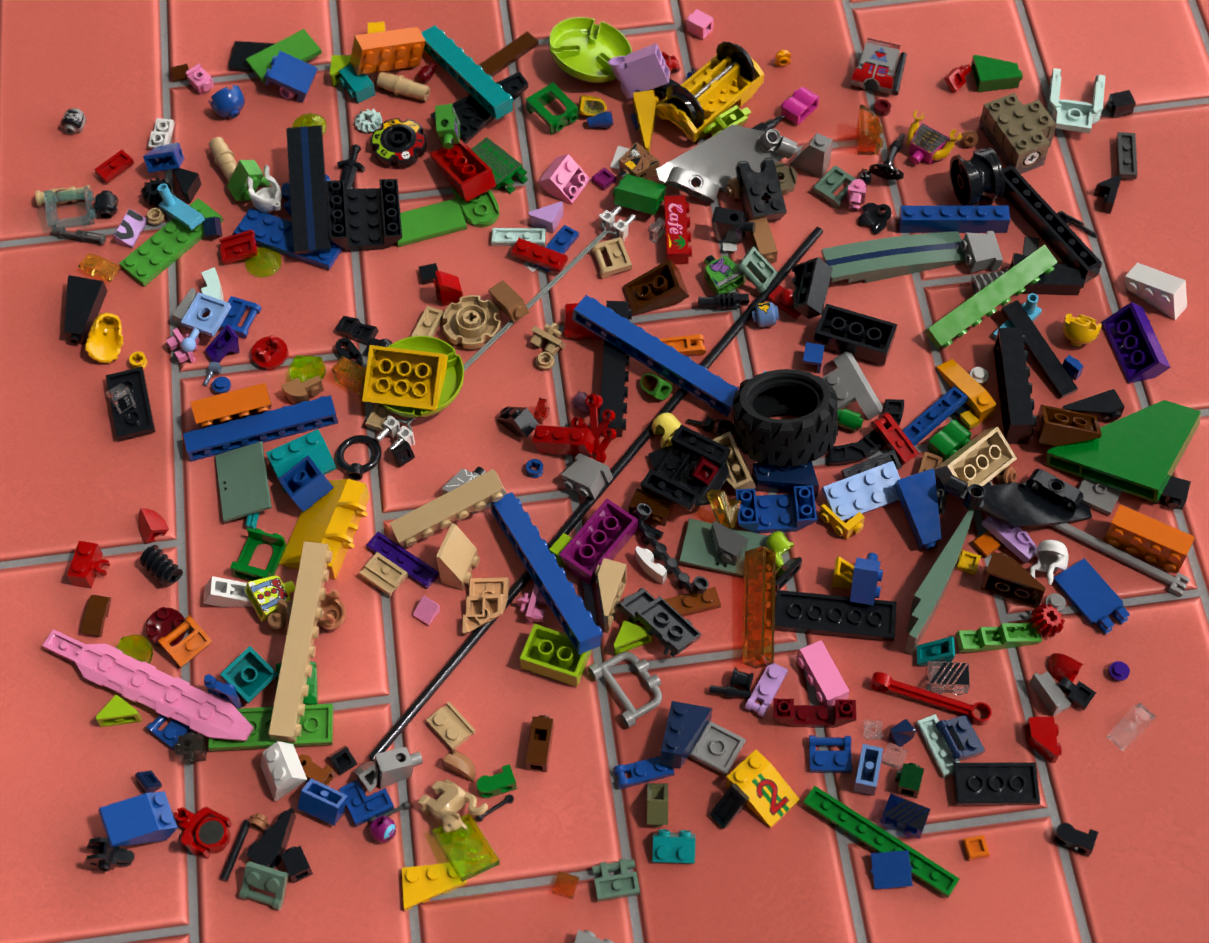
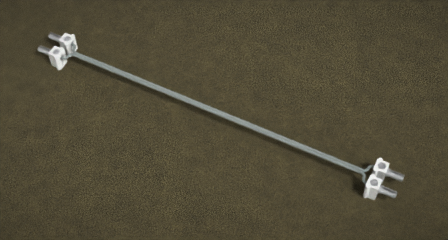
M619 205L611 212L606 210L603 214H599V224L604 231L526 305L527 309L529 310L608 233L613 234L615 238L621 237L624 242L628 236V226L636 219V216L631 214L625 221L620 219L615 223V216L622 210V207ZM510 320L463 365L464 371L515 322ZM389 415L388 419L383 423V430L375 439L380 442L387 434L393 439L398 436V439L389 447L390 451L405 441L410 446L415 445L412 427L410 426V423L415 418H408L404 421L402 419L396 420ZM399 422H401V423H407V427L402 426V427L400 428V423H399Z

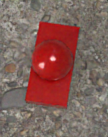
M779 285L768 296V300L797 319L801 313L794 309V290L791 288L785 289Z

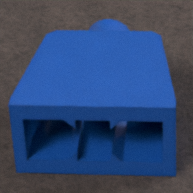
M179 143L157 146L143 156L149 173L179 168L184 161V155Z

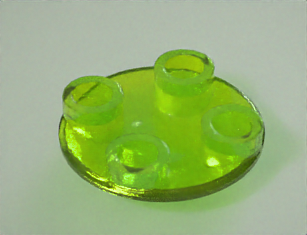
M298 355L293 359V363L289 367L291 380L299 378L301 383L318 375L322 380L326 374V366L323 359L319 356Z
M137 634L124 636L120 639L117 649L140 662L150 664L153 649L148 639Z

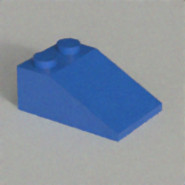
M165 791L145 793L98 809L110 847L167 841L178 828Z

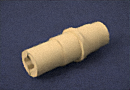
M381 72L378 76L377 86L394 92L395 95L400 94L413 97L425 102L429 97V86L406 79L403 75L397 76Z
M216 137L209 142V147L214 156V162L220 167L229 182L237 166L234 158L235 155L223 138Z

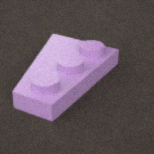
M991 515L981 524L1025 564L1035 556L1037 546L1028 533L1022 531L1019 526L1009 525Z

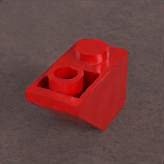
M439 270L435 271L436 279H433L437 300H441L442 306H447L452 302H460L459 298L463 297L459 278Z
M1054 716L1029 717L1026 723L1028 744L1048 761L1056 763L1058 757L1061 756L1062 748L1061 744L1057 742L1059 727L1058 724H1055Z

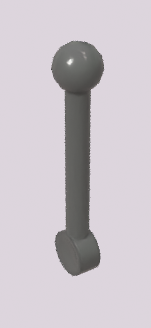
M405 801L401 806L378 817H388L403 809L407 810L410 808V803ZM372 817L369 820L370 824L378 817Z

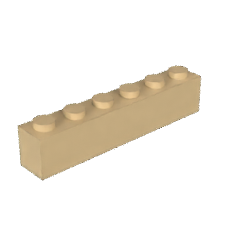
M492 469L390 522V525L398 542L403 547H411L417 543V540L432 536L440 528H448L452 522L467 518L469 513L484 509L492 501H500L507 492L498 474Z

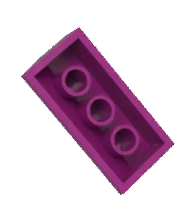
M606 499L562 550L559 556L575 576L591 586L597 579L595 572L598 564H602L603 558L614 559L638 530V519L609 499Z

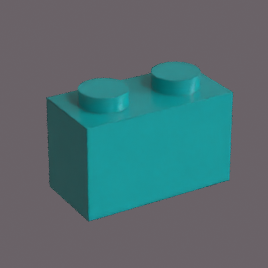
M352 64L339 70L341 86L347 89L350 98H354L358 104L376 95L374 84L366 74L357 75Z

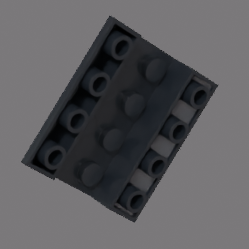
M380 179L379 188L345 189L344 180L326 181L330 241L346 250H380L402 239L397 179Z

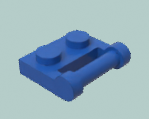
M231 296L228 301L231 308L219 329L222 330L229 324L236 335L241 338H247L248 330L262 307L259 304ZM246 309L250 310L242 327H239L238 324Z
M159 715L153 723H149L146 726V729L174 751L190 734L192 729L172 719L160 731L158 728L167 718Z
M809 735L810 773H852L851 736L828 738ZM816 746H844V751L816 750Z

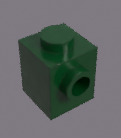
M904 763L902 770H897L895 782L899 783L896 793L917 799L924 768L915 763Z

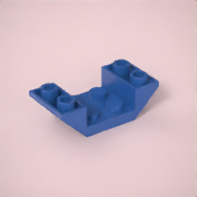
M813 485L794 486L793 494L756 496L755 488L735 490L738 525L754 533L796 532L817 522Z

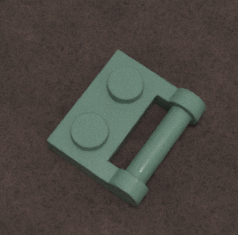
M834 165L813 187V192L829 201L833 207L838 208L842 203L841 201L847 196L848 186L856 178ZM844 182L848 183L837 196L833 194Z
M754 246L747 251L735 267L755 285L759 294L767 289L778 273Z
M249 861L245 865L239 898L245 900L249 898L271 905L273 909L281 910L285 897L288 873ZM251 886L274 893L276 898L252 891Z

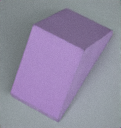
M562 201L528 212L530 225L536 228H546V231L554 233L564 215Z

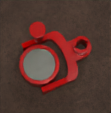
M183 807L177 809L178 813L175 812L176 822L184 829L181 843L186 845L193 855L201 854L208 859L210 857L209 853H218L228 846L230 832L227 826H232L229 818L209 807L200 809L196 815ZM195 831H196V839H197L198 843L200 844V846L196 845L195 842L193 841V835H194V832H195Z

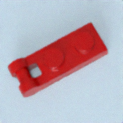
M886 412L881 415L879 420L875 419L871 422L872 428L880 434L889 448L895 450L902 465L920 454L889 413Z

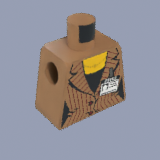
M636 142L620 159V172L617 174V178L620 181L621 179L623 180L626 174L649 179L656 175L655 169L660 167V161Z

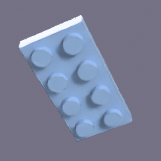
M891 461L826 485L821 489L830 510L842 521L854 517L858 512L864 514L898 501L899 498L894 484L900 479L894 462Z

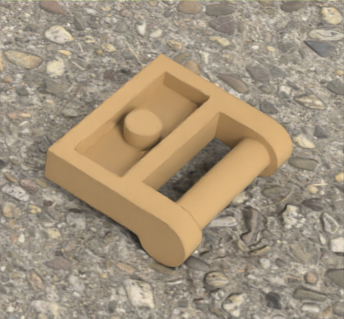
M621 237L597 243L591 249L599 265L601 278L605 279L612 274L632 269L631 261ZM606 250L612 266H606L601 251Z

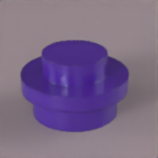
M1116 661L1110 665L1109 674L1115 681H1124L1128 678L1130 669L1124 662Z

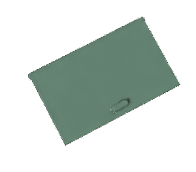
M262 441L215 455L224 522L272 508Z
M688 519L689 523L679 563L760 581L767 551V535L727 527L748 539L746 550L734 566L723 562L717 556L711 536L712 523Z

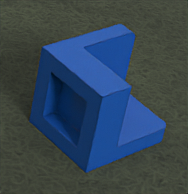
M806 342L803 363L817 365L816 372L820 373L825 345Z

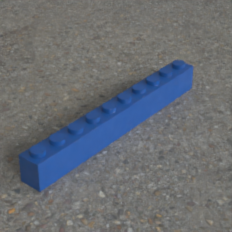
M586 295L575 307L572 317L573 321L728 417L732 412L733 398L736 391L739 390L736 386L727 383L720 376L714 375L704 366L698 365L688 356H684L676 351L672 346L666 345L659 338L645 332L643 328L637 327L627 318L621 317L611 308L599 303L595 298Z
M513 492L504 495L503 499L498 502L492 501L491 513L578 654L601 646L603 633L600 626H596L591 612L587 611L584 607L583 599L581 596H577L573 583L567 580L564 569L559 567L555 555L548 550L547 542L540 537L537 526H533L530 516L528 512L523 510L520 499H516Z

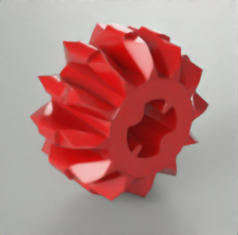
M1043 603L1032 610L1029 621L1033 623L1031 628L1037 630L1036 634L1041 633L1043 638H1051L1062 631L1065 620L1061 618L1063 613L1057 611L1058 607L1053 608L1051 603Z

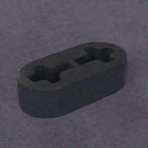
M342 338L336 342L337 353L349 368L358 369L363 365L362 354L349 339ZM342 346L347 347V348H348V351H346L344 348H341V347H342ZM351 356H353L354 359H358V361L355 362L354 360H351Z

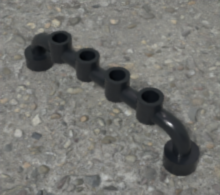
M645 503L638 504L634 514L638 519V528L643 534L641 542L645 545L651 544L654 548L652 551L654 558L662 559L665 562L664 568L667 570V574L675 575L676 580L674 584L677 588H685L691 594L705 593L709 586L707 579L697 576L692 584L689 582L688 574L681 572L678 568V561L668 555L666 552L667 547L659 543L655 538V532L652 529H648L645 525L644 520L649 518L652 512L651 507Z

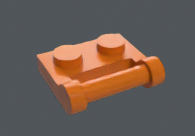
M190 615L165 638L161 637L158 640V643L180 668L213 642ZM191 627L194 630L175 647H171L170 643Z

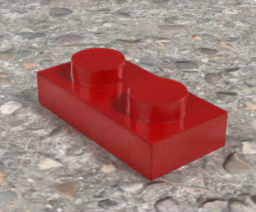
M120 150L95 168V172L108 183L133 165L134 161L127 153Z

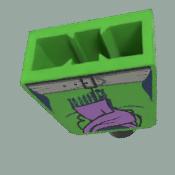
M452 103L435 106L437 134L443 147L451 149L453 144L460 142V121Z
M713 255L705 258L704 263L707 266L704 269V277L713 294L731 292L745 284L746 276L735 268L737 264L727 256H723L718 260Z

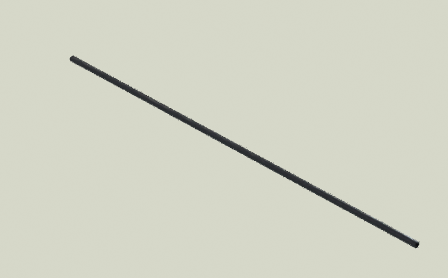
M816 227L776 274L767 289L758 295L702 361L700 366H704L707 370L752 318V311H755V306L764 303L768 299V296L791 272L792 266H795L823 234V230L820 227ZM680 388L658 415L672 413L688 392ZM654 419L610 470L613 476L610 483L606 482L595 500L590 497L585 499L547 544L548 550L563 533L569 535L654 434L652 431ZM527 569L509 589L505 609L531 580ZM498 617L474 630L368 755L371 761H374L375 754L385 752Z

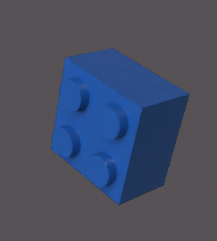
M309 455L278 478L291 499L303 512L312 507L315 502L334 488Z

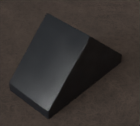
M175 168L173 170L187 204H189L202 185L199 174L182 168Z

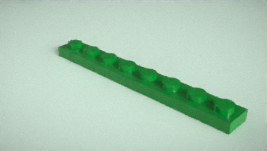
M815 785L803 801L804 806L877 853L909 850L910 866L913 867L911 875L946 898H949L960 878Z

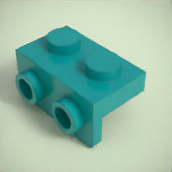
M659 829L658 832H653L652 862L695 863L696 834L691 833L690 830H679V833H670V830Z

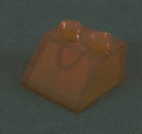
M860 105L857 122V155H879V149L883 148V138L880 137V134L883 132V124H880L877 114L866 106Z

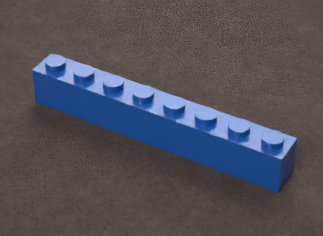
M330 395L311 401H302L291 406H283L272 411H264L256 415H248L237 420H229L222 424L191 430L183 433L188 456L192 462L259 441L265 443L338 424V419Z

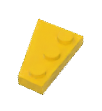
M466 862L403 867L404 910H410L415 905L426 903L431 898L466 885Z

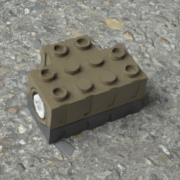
M1012 93L983 105L979 128L983 131L989 143L992 144L998 156L1001 157L1005 166L1009 167L1012 165L1022 174L1044 165L1048 148L1051 146L1056 123L1039 99L1030 104L1023 105L1018 100L1016 94Z

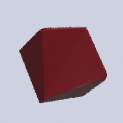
M701 456L691 474L709 485L719 468Z

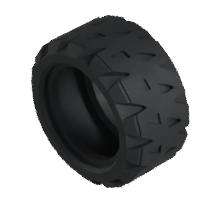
M792 369L768 371L748 379L739 387L733 398L734 438L737 441V446L744 454H749L751 459L771 466H797L815 461L824 456L826 451L831 450L838 436L837 395L833 387L820 376ZM782 415L800 416L799 418L786 420L771 418Z

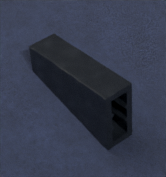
M1013 253L1011 268L1028 256ZM1055 264L1053 265L1054 270L1047 275L1044 273L1039 275L1040 280L1031 286L1028 283L1024 286L1026 290L1021 294L1078 296L1080 289L1084 288V277H1081V270Z
M68 276L64 332L69 342L73 344H86L88 333L94 319L100 312L108 292L104 281Z

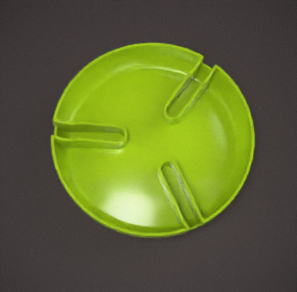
M574 17L565 19L554 26L549 37L550 53L555 63L564 72L576 79L592 83L612 81L616 77L608 61L614 57L627 56L632 53L631 46L625 36L616 28L603 21L600 22V25L594 24L595 19Z
M412 336L398 340L388 346L391 348L442 353L448 356L437 411L381 404L383 407L403 417H427L444 410L456 399L463 386L464 366L460 355H456L455 349L450 344L435 337Z

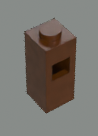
M539 715L532 718L526 757L527 770L547 772L554 730L553 719L548 716Z

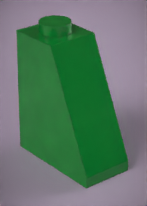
M973 55L971 68L978 93L1019 88L1023 74L1019 70L1017 63L980 55Z

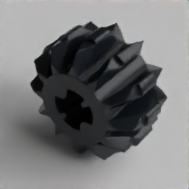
M157 177L156 180L150 179L149 183L144 182L142 197L149 206L154 205L157 208L158 204L163 201L157 190L159 185L167 184L171 194H173L171 185L165 179L160 180Z

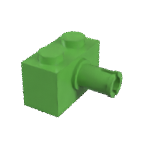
M239 160L227 187L236 201H251L247 177H251L253 180L254 192H256L257 187H270L271 184L263 176L264 174L255 160Z

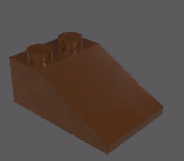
M670 259L623 285L634 315L673 306L689 297L681 273Z
M1042 404L1040 406L1035 427L1039 443L1045 446H1061L1101 438L1102 433L1097 416Z
M994 551L981 586L982 590L1034 608L1040 605L1046 589L1013 558L1008 557L1004 553H996Z

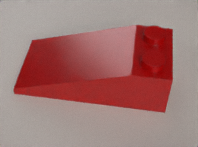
M461 139L459 143L453 144L451 149L441 147L429 153L456 192L466 202L496 187L492 169Z

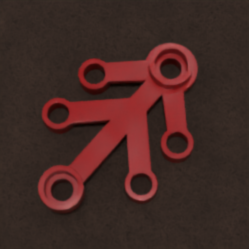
M592 393L585 399L586 405L590 408L591 428L580 417H574L571 420V425L574 428L590 429L596 442L592 457H588L604 463L606 460V453L604 451L610 442L616 438V431L607 428L609 423L615 419V412L609 409L604 410L602 413L603 420L598 426L597 409L602 406L603 399L600 395ZM602 434H603L604 439H603V441L600 443V442H599V439H600V437H601Z

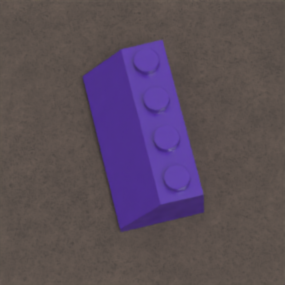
M1130 302L1102 321V325L1129 383L1156 378L1171 368L1143 307Z

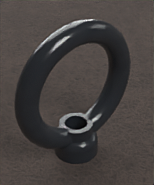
M356 435L340 444L336 453V459L339 466L348 472V478L361 480L363 473L373 469L379 463L382 451L379 443L372 437ZM355 443H367L373 448L374 456L365 465L359 463L350 465L344 459L346 449Z

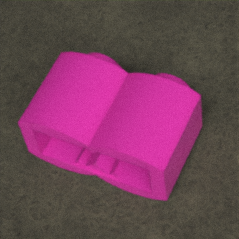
M801 87L799 90L794 91L792 97L783 101L781 115L799 125L818 107L820 97L805 87Z

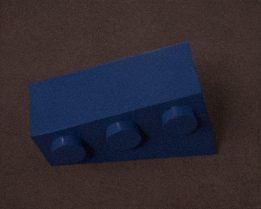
M812 461L802 465L783 467L771 466L765 463L753 464L752 477L758 492L793 493L794 486L813 485L814 497L818 496L819 484Z
M672 701L661 749V766L681 769L707 724L711 721L712 708Z

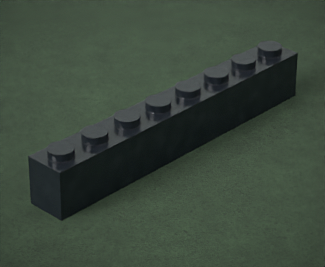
M1012 165L1003 169L1005 178V192L1003 196L1068 267L1081 270V277H1084V283L1098 276L1102 262Z
M629 301L606 302V307L611 308L621 317L632 320V309H629ZM604 340L601 385L603 403L600 407L599 424L603 420L602 413L604 410L614 411L615 419L609 423L607 428L614 429L616 437H622V430H626V419H623V414H627V403H624V398H628V387H625V382H629V371H626V366L630 364V356Z

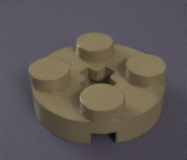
M775 162L777 175L782 179L779 180L782 194L794 191L797 183L795 169L791 166L790 168L785 166V163Z

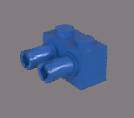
M868 553L866 559H856L850 602L874 606L875 598L879 599L881 587L878 586V581L882 582L883 570L880 569L881 562L878 561L877 554Z

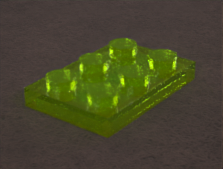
M470 813L460 817L468 827L467 830L459 828L456 831L445 833L442 826L432 830L433 837L461 882L500 865L498 856Z

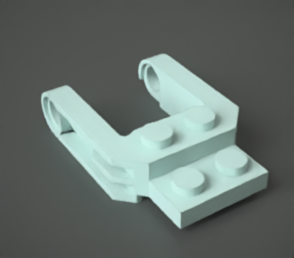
M1053 68L1047 112L1056 121V128L1090 133L1092 124L1100 120L1106 76L1096 75L1092 104L1066 99L1060 100L1062 77L1060 75L1062 70Z

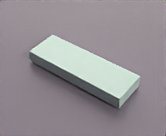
M492 228L491 244L492 246H514L517 240L522 238L545 247L546 228Z
M935 714L917 721L916 725L942 777L945 778L953 774L952 764L960 762L953 761L949 747L941 732L937 731L935 724L939 720Z

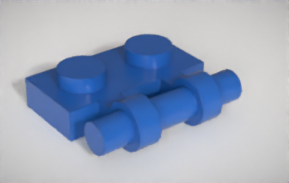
M210 674L204 677V684L208 688L209 694L212 693L229 701L236 709L243 706L239 699L240 696L236 693V688L228 682L223 684L220 681H216V678Z

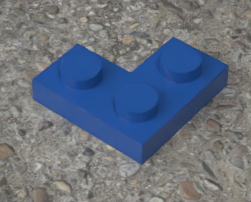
M359 780L339 788L341 793L348 796L346 805L356 827L369 821L372 817H378L395 809L386 788L367 797Z

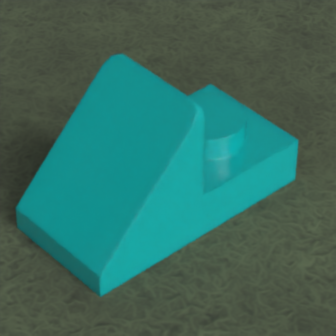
M951 636L917 645V664L923 667L938 662L941 664L948 662L945 666L947 667L955 657L954 637Z

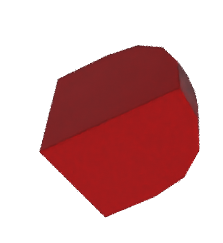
M140 508L138 523L145 544L154 542V538L160 534L164 536L169 528L162 516L153 510Z
M1053 653L1048 661V668L1052 677L1059 682L1065 677L1073 683L1083 665L1077 660L1060 653Z

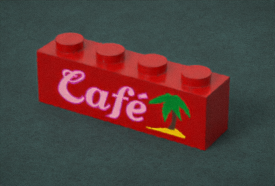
M685 195L664 196L666 259H670L675 265L688 264L689 257H692V246H688V242H691V231H687V228H690V217L686 216V213H689V202H686Z

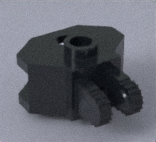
M93 838L89 840L86 850L93 853V855L86 857L83 866L89 870L108 872L114 870L115 866H130L135 858V854L130 850L121 849L119 846L110 847L108 838Z

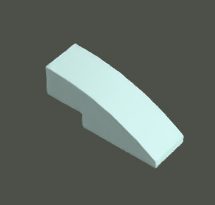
M215 267L201 272L206 287L201 288L202 294L224 301L222 286Z

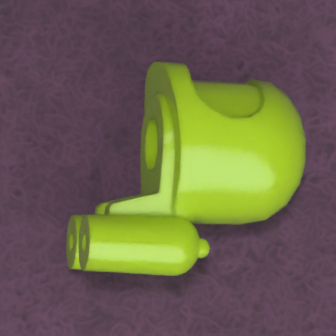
M781 531L771 533L766 539V546L770 551L767 553L766 561L775 572L784 565L782 555L795 546L793 542L788 541Z

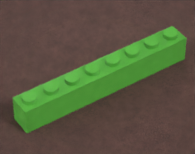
M1044 244L924 331L936 349L941 346L945 349L953 343L951 339L956 335L960 338L967 333V327L972 325L974 328L982 322L980 318L985 314L989 317L996 312V306L1001 304L1003 307L1011 301L1010 296L1014 293L1018 296L1026 290L1024 286L1028 283L1032 286L1039 281V275L1042 273L1047 275L1053 271V265L1057 263V260Z

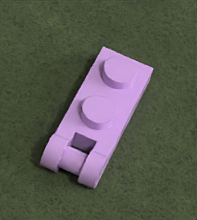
M770 661L751 697L748 699L745 709L748 711L753 710L758 713V716L764 717L782 685L788 669ZM758 700V701L762 702L763 704H762V705H759V704L756 703V701Z

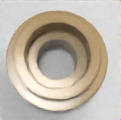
M152 208L147 213V221L152 225H158L165 219L163 211L159 208Z
M541 352L537 356L536 364L540 369L547 370L554 366L555 359L551 353Z

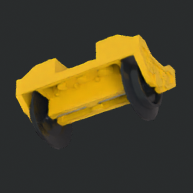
M726 41L718 44L717 55L683 84L670 85L666 91L667 97L656 106V115L659 118L670 120L681 128L687 138L694 143L711 133L704 134L703 130L716 117L726 112L734 104L740 107L744 105L764 83V73L757 62L751 58L745 49L737 44Z

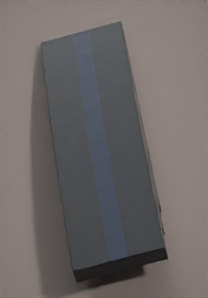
M322 125L286 128L294 253L331 251Z

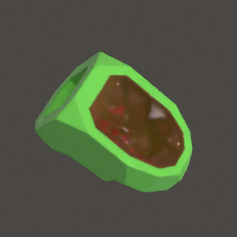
M643 374L640 380L642 389L660 400L668 398L672 391L671 383L656 374Z

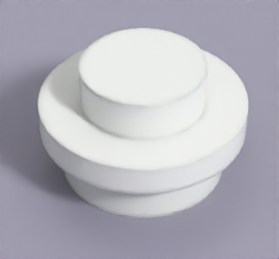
M975 367L970 371V376L980 385L988 380L989 374L986 369Z

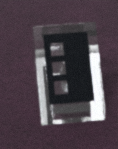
M122 383L105 392L119 414L136 405L129 388Z

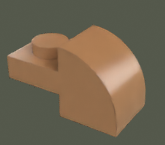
M319 375L303 383L300 382L299 378H296L281 385L285 398L293 405L299 404L302 401H309V397L316 396L324 391Z

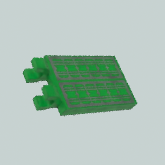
M486 137L471 149L492 169L496 189L503 187L511 194L515 191V188L512 186L514 184L513 177H516L522 184L528 180L525 176L527 171L523 169V165Z

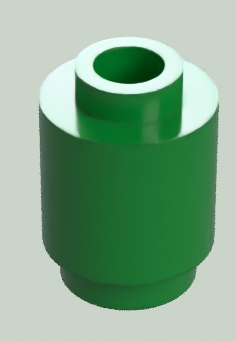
M845 408L843 410L838 409L839 427L854 432L857 429H861L864 419L861 418L860 413Z

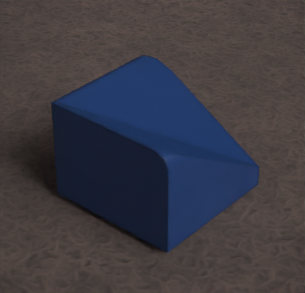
M904 719L890 729L888 738L896 748H901L914 738L916 730L907 719Z

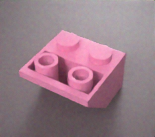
M566 154L556 157L538 182L549 195L573 204L590 178L572 157Z

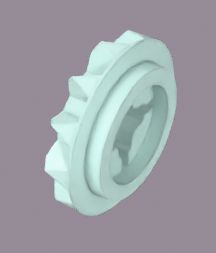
M367 108L364 112L360 111V114L356 115L354 121L360 131L373 132L380 128L382 117L380 112H376L375 109L370 111Z

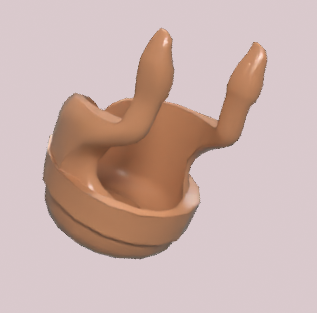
M332 589V593L325 595L324 601L321 600L322 618L321 620L318 619L317 625L325 630L340 628L346 618V609L340 601L341 596L334 589Z

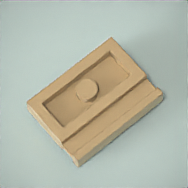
M378 552L365 565V568L359 572L362 578L388 596H391L393 591L397 590L408 577V572Z
M450 702L426 719L427 724L451 750L458 748L469 739V736L476 733L475 729Z

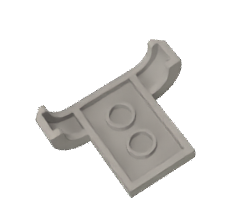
M844 352L835 357L833 360L838 368L822 378L833 387L837 395V411L857 400L868 420L879 415L882 412L883 406L853 354Z

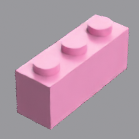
M822 640L800 649L799 657L797 658L798 663L802 669L806 670L809 684L811 686L814 685L818 701L823 703L824 706H833L835 699L847 700L850 691Z

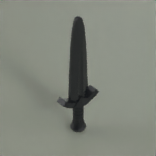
M357 144L351 146L349 160L337 162L338 168H343L341 180H344L345 189L352 188L358 169L362 173L365 171V167L356 161L358 153L361 151V147Z

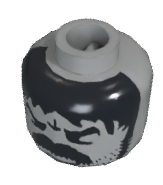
M77 108L66 110L61 120L62 128L71 135L81 133L86 123L84 113Z

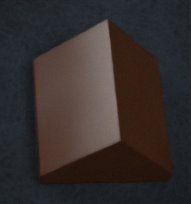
M188 64L170 67L174 82L187 79L185 72L189 70Z

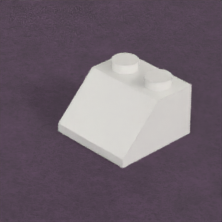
M277 741L263 751L260 766L274 801H278L307 780L293 744Z

